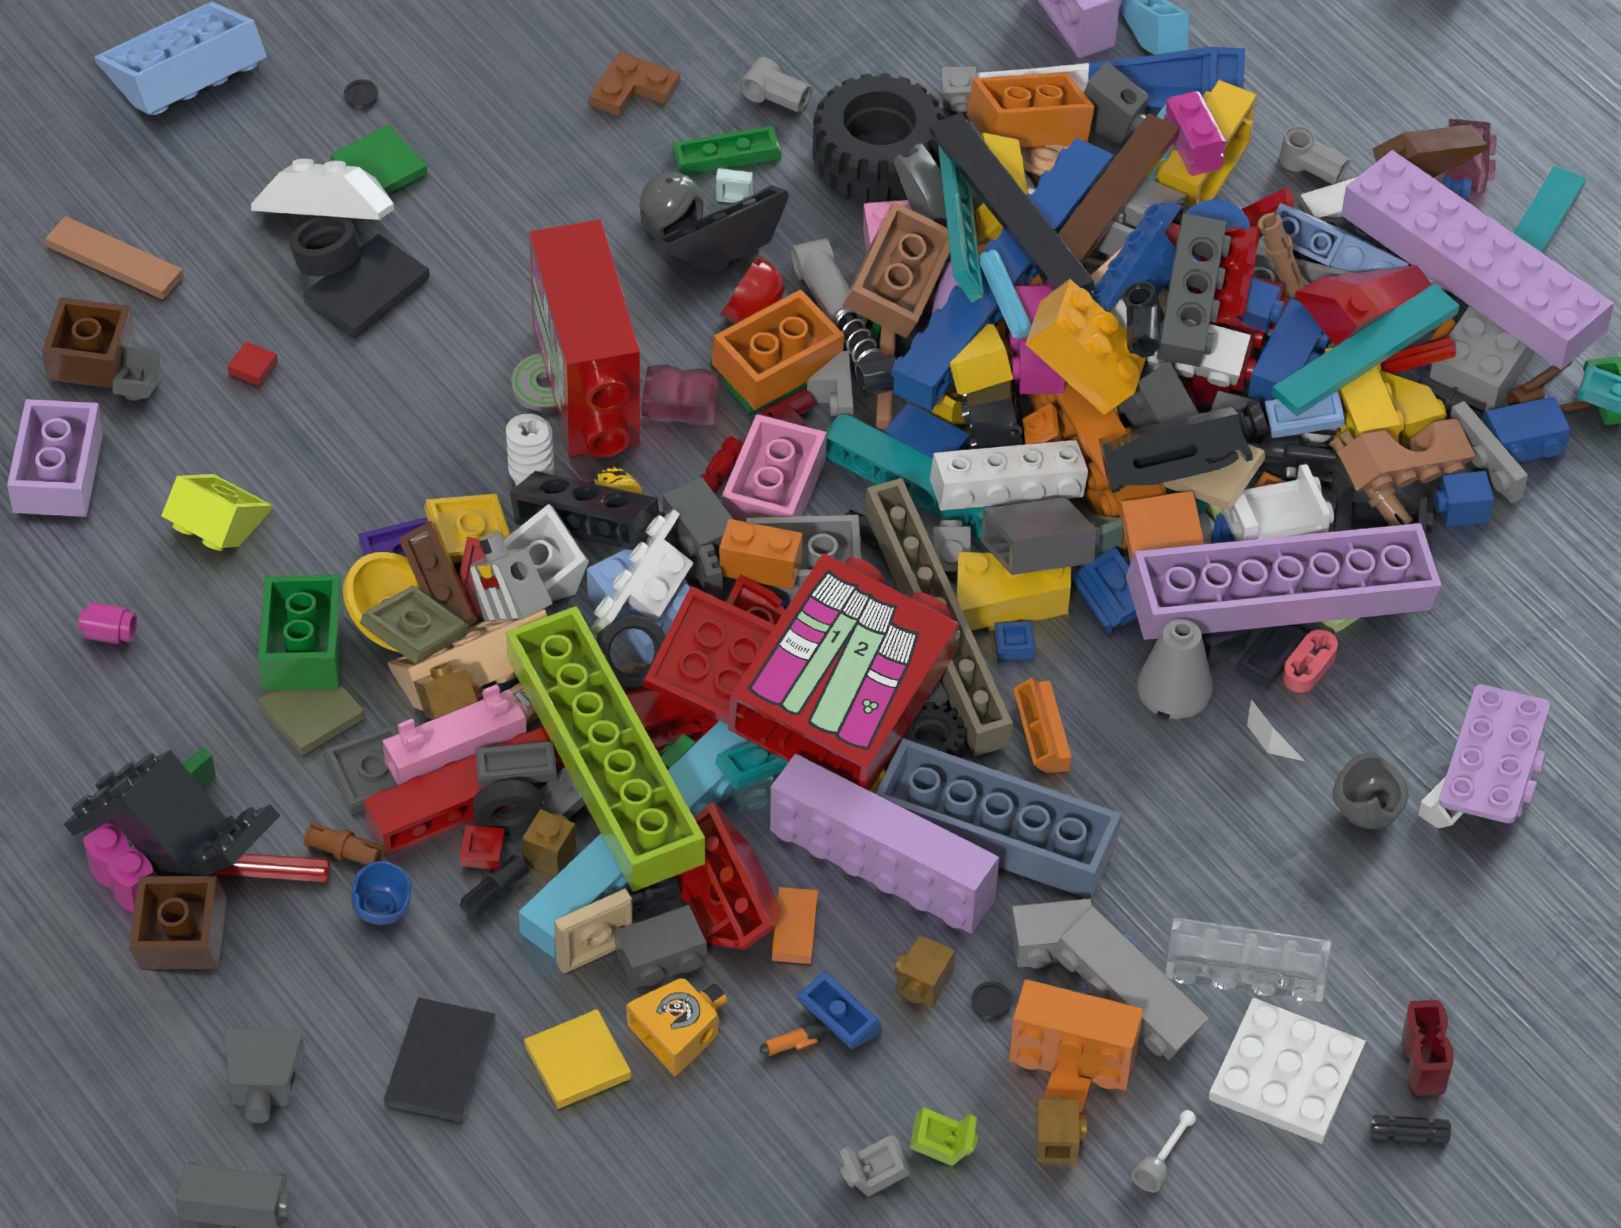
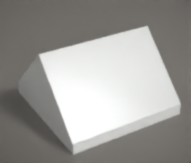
M548 504L503 541L507 550L525 549L528 551L551 600L554 601L576 594L589 560L553 506Z

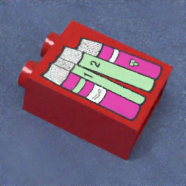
M599 219L529 231L532 327L539 352L542 355L549 387H551L568 456L590 453L593 456L604 458L617 455L628 446L640 444V350L602 221Z
M822 553L731 693L728 730L787 762L797 754L870 791L951 662L959 623L952 620V614L948 607L937 598L921 592L914 593L910 598L886 586L882 574L868 562L851 557L842 563Z

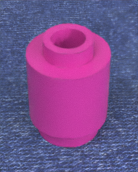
M90 602L87 609L81 610L78 620V629L83 631L86 640L122 645L123 642H132L137 628V614L129 612L127 607Z

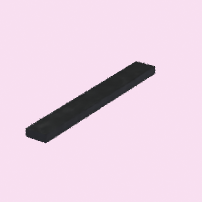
M961 112L929 125L930 135L1052 291H1055L1069 279L1087 292L1095 290L1093 278Z

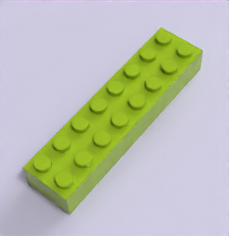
M577 606L507 631L508 661L551 741H553V745L632 891H637L704 865L705 837Z

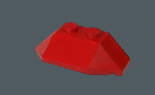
M712 802L693 816L705 837V864L675 875V878L679 883L680 894L685 905H689L707 945L745 950L776 928L781 906L752 846L719 806Z

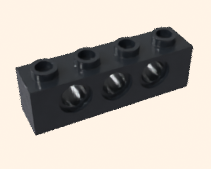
M534 471L510 491L515 524L523 525L550 504L573 537L632 551L640 542L643 541L645 543L649 537L645 532L647 527L657 515H660L658 498L538 471Z

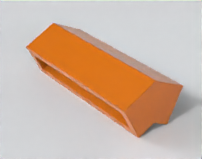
M1032 677L1014 687L1013 691L1033 764L1045 774L1070 771L1072 757L1051 681L1038 682Z

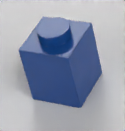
M1251 277L1244 316H1236L1241 320L1240 324L1267 333L1271 322L1278 323L1284 308V302L1280 301V287Z
M1486 471L1442 475L1440 489L1434 492V504L1436 511L1442 512L1445 527L1489 523L1494 499Z

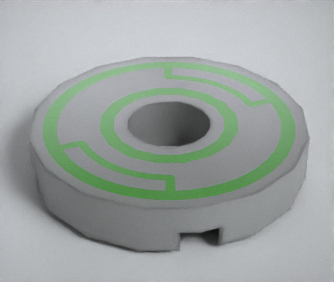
M541 353L532 354L518 363L513 369L511 388L514 398L521 406L540 413L556 412V405L551 387L544 388L537 384L540 379L546 377Z

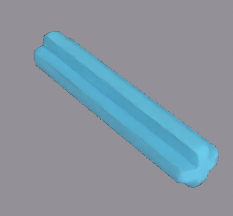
M995 250L983 252L980 255L981 268L1012 337L1017 340L1023 337L1027 338L1031 329V323L999 253Z

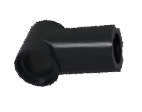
M1145 281L1136 282L1128 286L1122 296L1127 308V348L1130 354H1136L1144 358L1154 356V352L1161 348L1160 323L1163 321L1164 313L1154 286Z

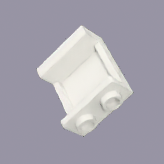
M1307 464L1299 465L1298 478L1295 481L1245 489L1230 511L1221 508L1235 541L1326 533L1329 531V524L1334 521L1332 505L1329 501L1325 502L1322 496L1320 481L1317 476L1313 477Z

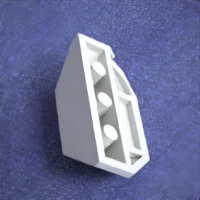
M312 159L294 160L292 165L279 172L251 203V211L375 220L381 219L394 210V203L377 179L360 167L346 166L343 161H330L324 165L314 164Z

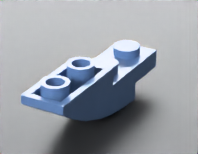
M1283 203L1279 204L1275 215L1277 216L1278 214L1282 220L1285 233L1292 239L1294 244L1293 250L1327 266L1330 265L1337 269L1360 273L1409 265L1407 261L1378 248L1362 238Z

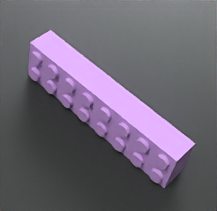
M1391 150L1346 186L1341 216L1411 265H1417L1425 275L1562 370L1607 332L1614 302L1395 151Z
M1421 523L1135 551L1126 575L1144 640L1159 638L1164 627L1176 619L1192 621L1199 627L1201 634L1428 611L1431 610L1442 586Z

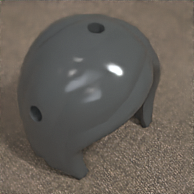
M662 172L652 177L644 186L640 197V216L644 228L651 237L657 239L665 236L664 228L680 219L687 210L694 214L698 220L703 218V197L698 185L689 176L678 172Z
M1367 752L1359 754L1346 764L1335 780L1332 795L1334 803L1349 822L1370 830L1380 829L1394 822L1406 807L1409 792L1402 774L1393 764L1384 760L1381 754Z

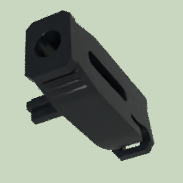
M1233 407L1137 428L1111 442L1106 437L1099 439L1106 479L1112 493L1120 492L1119 485H1156L1219 470L1239 459L1238 453L1235 450L1241 451L1242 457L1246 462L1253 460V453L1240 430L1239 414Z

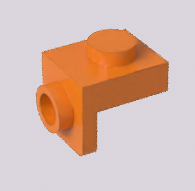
M1049 403L1022 419L1025 444L1062 441L1056 407Z

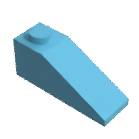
M1121 0L1119 9L1142 48L1154 55L1188 50V12L1167 0Z

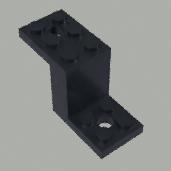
M168 750L157 756L149 753L136 765L130 762L117 773L114 771L107 773L95 784L98 789L95 794L84 796L72 806L71 810L74 814L63 825L74 836L113 819L138 851L148 858L152 868L160 877L208 876L233 865L280 815L269 804L257 810L249 807L236 819L233 816L226 818L173 752Z

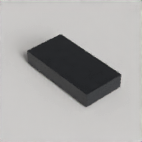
M1293 624L1267 627L1238 662L1236 673L1268 690L1283 672L1287 659L1309 633Z

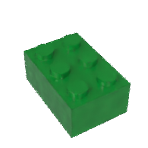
M341 575L265 576L258 651L262 690L339 689L344 615Z

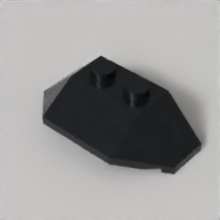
M773 185L768 186L753 195L653 240V247L709 272L724 270L729 266V262L739 257H751L759 252L760 247L770 243L789 199L788 191Z

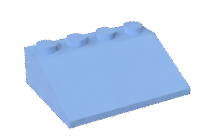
M211 1L94 58L98 66L135 108L147 114H158L167 110L168 105L177 100H187L195 97L198 94V90L208 85L216 86L224 83L228 79L227 76L237 71L244 72L255 68L257 62L266 58L267 55L253 19Z

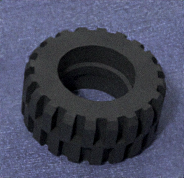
M869 73L862 74L860 79L854 80L851 77L844 80L841 87L836 85L827 92V96L820 100L817 105V111L814 113L812 152L815 168L832 189L837 187L838 192L847 198L854 196L858 202L867 203L868 200L887 202L888 200L904 201L907 199L893 161L898 155H902L905 158L911 156L912 154L909 151L916 144H923L941 170L939 147L930 135L929 125L944 120V112L939 107V102L931 93L927 94V90L918 83L913 85L908 78L899 76L897 79L887 73H881V76H872ZM870 132H885L896 135L903 140L888 145H872L864 143L855 137Z

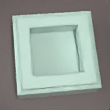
M718 168L716 176V201L735 203L753 195V172Z

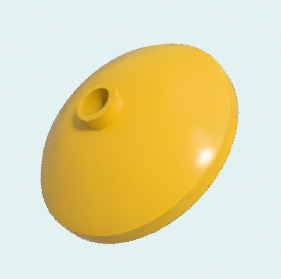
M376 552L365 555L357 560L347 572L343 584V597L347 611L356 626L378 645L398 652L360 624L362 613L412 585L419 590L420 588L406 557L395 553Z

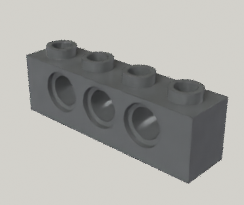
M1183 213L1160 334L1161 348L1157 351L1156 359L1200 367L1203 354H1211L1214 333L1208 332L1209 321L1216 322L1220 301L1213 300L1215 289H1222L1225 268L1219 267L1220 257L1227 258L1231 236L1224 235L1227 221ZM1201 255L1206 257L1208 261L1201 262L1193 256ZM1195 287L1200 289L1203 293L1194 294L1190 292L1187 288ZM1192 320L1197 324V326L1190 327L1185 325L1182 321Z

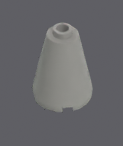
M1176 619L1169 622L1164 627L1139 673L1137 691L1140 700L1150 711L1156 714L1158 711L1170 714L1169 718L1171 719L1192 717L1205 709L1212 695L1213 680L1201 631L1192 621Z

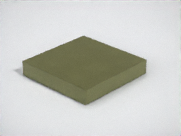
M413 585L362 613L360 621L362 626L415 664L466 636L468 624Z
M340 682L339 689L273 690L258 699L259 708L301 756H304L365 719L364 709Z

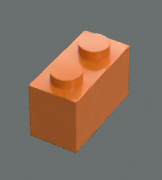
M728 519L719 548L722 576L738 579L741 574L756 583L793 590L802 562V533Z

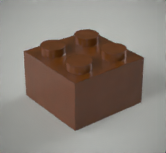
M60 297L42 350L47 380L113 388V379L123 367V348L127 344L132 345L135 337L131 306Z
M217 876L138 878L129 949L140 969L219 968L227 896Z

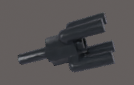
M1338 428L1308 433L1337 436ZM1270 432L1263 435L1262 439L1247 438L1246 440L1247 444L1264 450L1265 460L1262 463L1263 465L1281 466V479L1287 482L1295 481L1298 478L1299 469H1296L1297 462L1309 461L1335 464L1336 451L1329 444L1310 443L1306 440H1300V434L1272 438ZM1311 471L1313 477H1318L1321 487L1331 488L1333 473Z

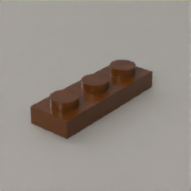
M429 521L399 537L398 539L421 592L464 621L468 626L478 621L436 524Z

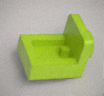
M923 1107L915 1115L910 1149L953 1166L965 1155H970L976 1147L978 1141V1133L975 1132L977 1116L968 1114L958 1122Z

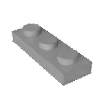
M1465 401L1452 406L1450 419L1457 418L1476 455L1471 460L1473 464L1486 471L1495 490L1502 493L1510 503L1522 499L1528 474Z

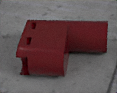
M803 389L759 412L758 415L806 427V424L799 415L814 408L815 403L810 392L807 389Z

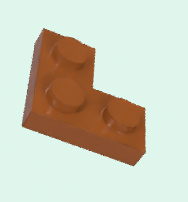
M619 51L590 93L589 106L620 116L634 94L666 105L681 82V73Z

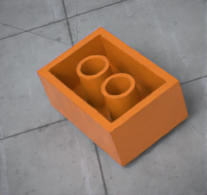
M1068 72L973 78L967 116L980 134L988 133L1018 139L1020 148L1038 149L1042 146L1050 145L1070 146L1075 138L1088 143L1094 105Z
M800 289L714 335L712 365L749 405L756 410L806 383L812 375L843 351L844 334Z
M1025 979L1013 1017L1009 1062L1017 1063L1025 1069H1041L1049 1072L1055 1070L1058 1075L1074 1079L1078 1078V1076L1091 1079V1082L1105 1089L1116 1088L1127 1091L1138 1052L1143 1008Z

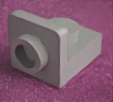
M942 67L943 110L967 111L972 80L976 78V67Z

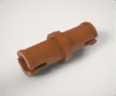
M311 822L310 827L308 826L305 832V846L332 853L334 858L340 861L350 859L368 865L371 862L383 861L385 855V846L383 844H376L355 837V833L347 829L340 832L319 825L316 822Z

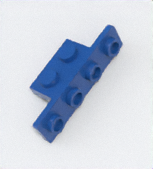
M1177 202L1155 203L1145 210L1138 226L1127 236L1126 243L1118 255L1108 264V269L1095 285V290L1090 292L1092 299L1106 312L1112 310L1125 289L1131 284L1141 281L1148 282L1154 286L1158 296L1170 279L1176 248L1164 232L1181 209Z

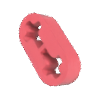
M1326 630L1311 631L1290 655L1285 663L1283 682L1287 688L1294 692L1304 693L1310 691L1333 664L1337 654L1338 641L1331 632ZM1321 646L1327 648L1321 649L1316 656L1313 655L1314 648L1318 649ZM1305 666L1308 667L1307 674L1303 673L1300 676L1294 674L1300 673Z

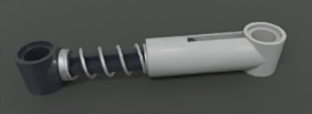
M821 238L791 246V261L797 278L799 280L804 279L821 311L844 334V344L847 345V350L856 363V379L862 395L867 398L893 391L894 377L891 376V371L896 359L893 354L884 355L879 349H876V341L870 339V331L864 329L865 322L863 321V316L842 306L850 288L835 263L828 239Z

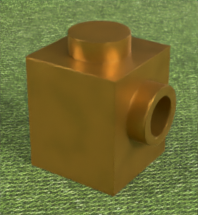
M451 662L434 666L430 669L431 675L413 681L425 717L433 720L477 702L475 693L479 689L471 671L467 672L464 667L452 666Z
M540 809L522 838L523 860L527 866L556 877L567 866L576 851L575 823L570 822L563 815L551 814Z
M919 935L909 953L903 952L895 965L894 974L898 975L897 992L901 993L911 1002L923 1003L933 1008L954 972L955 950Z
M1061 1096L1038 1099L1036 1111V1162L1077 1163L1080 1140H1086L1087 1116L1079 1115V1100L1067 1099Z

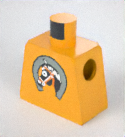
M679 978L626 1004L627 1026L675 1077L717 1037L719 1033V1020L715 1010L727 1003V997L716 983H712L698 993L686 979Z

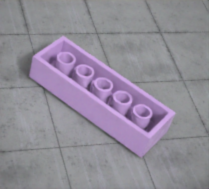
M797 754L792 757L771 785L770 831L774 832L783 841H792L807 849L816 858L827 859L840 866L849 875L860 876L875 884L881 891L888 894L893 893L908 901L914 908L920 911H928L943 919L949 926L956 929L961 928L971 934L995 902L999 856Z

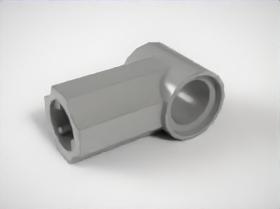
M766 57L758 58L739 81V89L747 99L758 103L766 98L801 113L808 106L812 95V85L782 73L779 65Z
M1293 126L1287 129L1284 134L1279 157L1280 163L1284 168L1293 172L1306 170L1332 184H1337L1343 179L1349 167L1350 158L1315 141L1314 133L1307 127Z

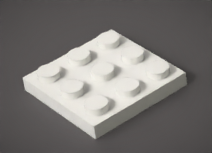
M1253 998L1212 1085L1208 1100L1323 1144L1363 1053L1366 1040Z

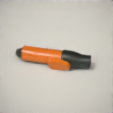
M822 1022L810 1023L799 1029L764 1041L759 1051L761 1054L771 1056L793 1047L797 1051L817 1044L819 1038L832 1031Z

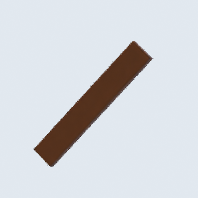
M1148 114L1060 230L1058 236L1081 265L1084 264L1177 139L1180 126Z

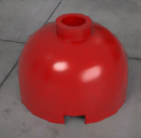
M757 255L720 315L730 322L737 324L782 300L785 284L779 270L770 262Z

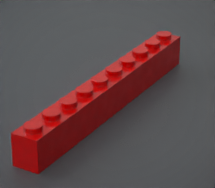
M646 687L624 691L650 739L658 735L666 737V732L693 721L695 724H698L699 719L707 716ZM543 726L529 733H520L513 739L497 746L549 742L551 739ZM553 745L557 774L565 765ZM476 754L460 761L449 762L438 770L423 776H415L404 784L389 790L378 791L371 797L363 800L366 823L377 843L385 846L384 856L475 820L473 800L475 795L483 789L479 788ZM537 782L530 784L534 785L539 790L547 782ZM509 805L501 806L495 810H499Z

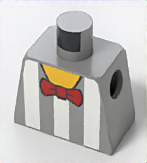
M494 532L479 539L485 558L471 564L470 572L485 622L524 619L553 604L527 550H507L500 532Z

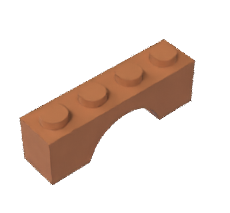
M1457 418L1431 423L1410 439L1411 450L1398 444L1386 430L1360 434L1338 451L1356 491L1372 488L1374 492L1384 490L1393 484H1397L1401 488L1416 480L1428 483L1442 475L1463 473L1465 471L1464 465L1476 457Z

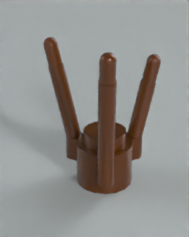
M1570 362V363H1569L1566 367H1564L1562 370H1564L1565 368L1569 367V366L1572 364V362ZM1552 365L1529 382L1508 391L1507 401L1509 406L1545 399V394L1540 385L1562 372V370ZM1585 401L1562 404L1559 407L1563 413L1589 408L1590 403Z

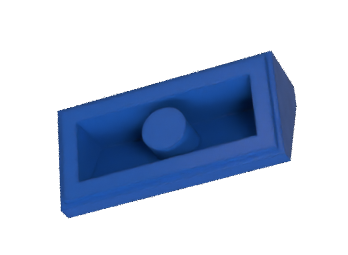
M826 970L796 996L810 1012L850 1049H854L877 1037L882 1032L880 1020Z

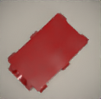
M1240 227L1225 229L1224 235L1231 236L1227 258L1220 257L1219 267L1225 268L1222 289H1215L1213 300L1220 301L1216 322L1209 321V324L1223 323L1230 326L1240 324L1241 320L1236 316H1244L1247 305V296L1261 233L1258 227H1250L1244 231ZM1200 256L1201 262L1208 261L1206 257ZM1194 287V289H1193V293H1194V294H1201V293H1203V292H1202L1200 289H1198V288H1195V287Z

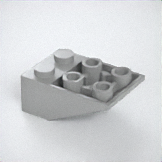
M1147 178L1095 249L1113 256L1125 245L1127 236L1138 226L1145 210L1155 203H1183L1187 194Z

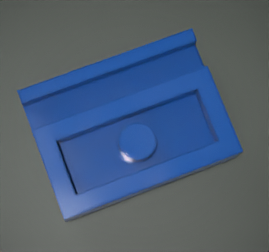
M1116 547L1095 558L1094 563L1084 564V568L1076 573L1074 571L1071 572L1072 583L1107 634L1113 632L1112 628L1119 624L1123 626L1137 618L1126 579L1129 565Z

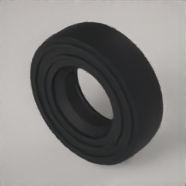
M517 780L500 781L490 784L481 789L473 800V815L477 826L504 828L505 835L526 832L539 810L544 811L540 791L530 783ZM505 805L521 806L511 811L495 810Z

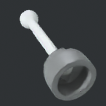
M1185 1110L1180 1114V1123L1157 1157L1147 1156L1137 1163L1131 1172V1177L1138 1187L1151 1193L1160 1190L1167 1177V1168L1164 1160L1186 1127L1195 1123L1196 1117L1192 1111Z

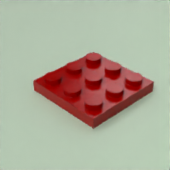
M690 586L644 679L643 686L728 725L731 693L776 625Z

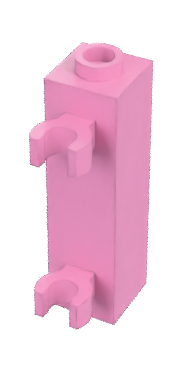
M496 684L483 690L484 700L417 727H415L413 719L398 724L399 734L383 740L385 764L399 786L415 776H423L438 770L449 762L460 761L475 755V748L494 747L507 742L520 733H527L526 723L530 722V716L523 701L517 702L510 689L500 693L499 686Z

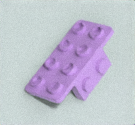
M1483 684L1477 685L1474 688L1440 793L1439 804L1443 808L1504 823H1512L1515 821L1516 816L1521 817L1524 804H1532L1537 781L1532 780L1534 773L1541 774L1543 770L1546 752L1540 750L1550 703L1546 699Z

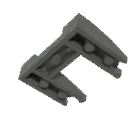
M916 144L909 151L912 154L911 156L905 158L902 155H898L893 161L912 211L947 228L941 170L923 144ZM1024 172L1026 185L1029 193L1032 194L1036 188ZM972 197L976 234H978L975 210L983 204V201L979 197Z

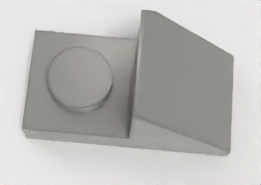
M841 351L812 375L807 382V390L812 395L814 403H829L830 416L847 414L853 417V397L848 351Z

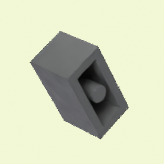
M689 905L615 930V952L632 989L644 985L653 986L664 978L679 973H690L697 970L700 966L707 964V942Z

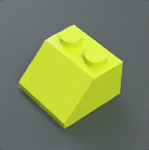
M215 474L181 475L175 479L161 516L173 522L172 527L175 530L188 535H193L194 533L203 538L202 543L205 546L223 551L224 548L239 547L271 512L273 505Z

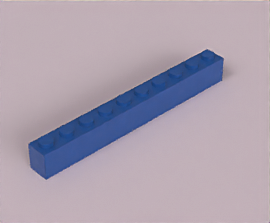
M1075 138L1067 149L1063 148L1059 152L1053 168L1042 174L1035 191L1032 194H1027V197L1057 234L1112 163L1113 154ZM1004 228L996 240L991 239L986 246L984 252L995 250L999 253L1014 288L1015 286H1028L1038 274L1037 270ZM981 265L983 297L972 303L960 286H954L948 296L947 303L941 310L937 309L933 313L929 326L923 334L919 332L914 337L910 350L905 357L900 356L894 363L891 371V376L894 377V394L932 411L954 383L950 362L987 324H993L996 328L1004 318Z

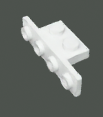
M675 509L664 517L657 515L647 527L645 532L649 537L645 543L643 541L640 542L630 554L628 559L632 564L628 570L623 569L611 585L615 591L611 597L606 596L594 611L598 618L591 629L596 633L600 632L615 619L625 601L653 622L663 613L693 564L691 560L664 540L680 515Z

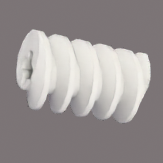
M521 414L512 418L506 426L509 475L515 480V485H519L534 471L555 475L553 434L548 421L534 414Z

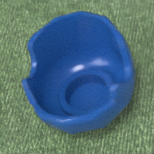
M387 861L369 863L358 871L352 886L351 903L356 911V915L363 921L375 925L394 924L406 914L410 904L411 880L400 866Z

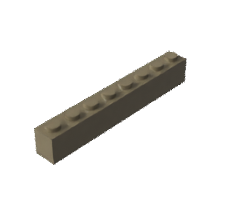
M900 478L868 487L865 514L900 593L911 598L914 593L921 592L937 598L948 607L952 614V620L959 623L952 660L939 680L948 695V701L952 709L957 712V719L962 718L964 721L966 741L973 757L1008 747L1013 722L903 479Z

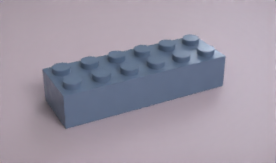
M904 738L876 791V795L999 856L998 868L1087 899H1092L1119 838L1121 813Z

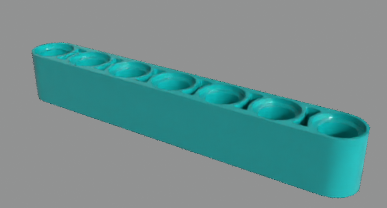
M847 414L838 415L825 430L827 459L877 485L902 478L915 505L944 520L962 521V527H971V534L980 539L982 537L983 509L1005 506L997 505L940 511L930 481L933 458Z

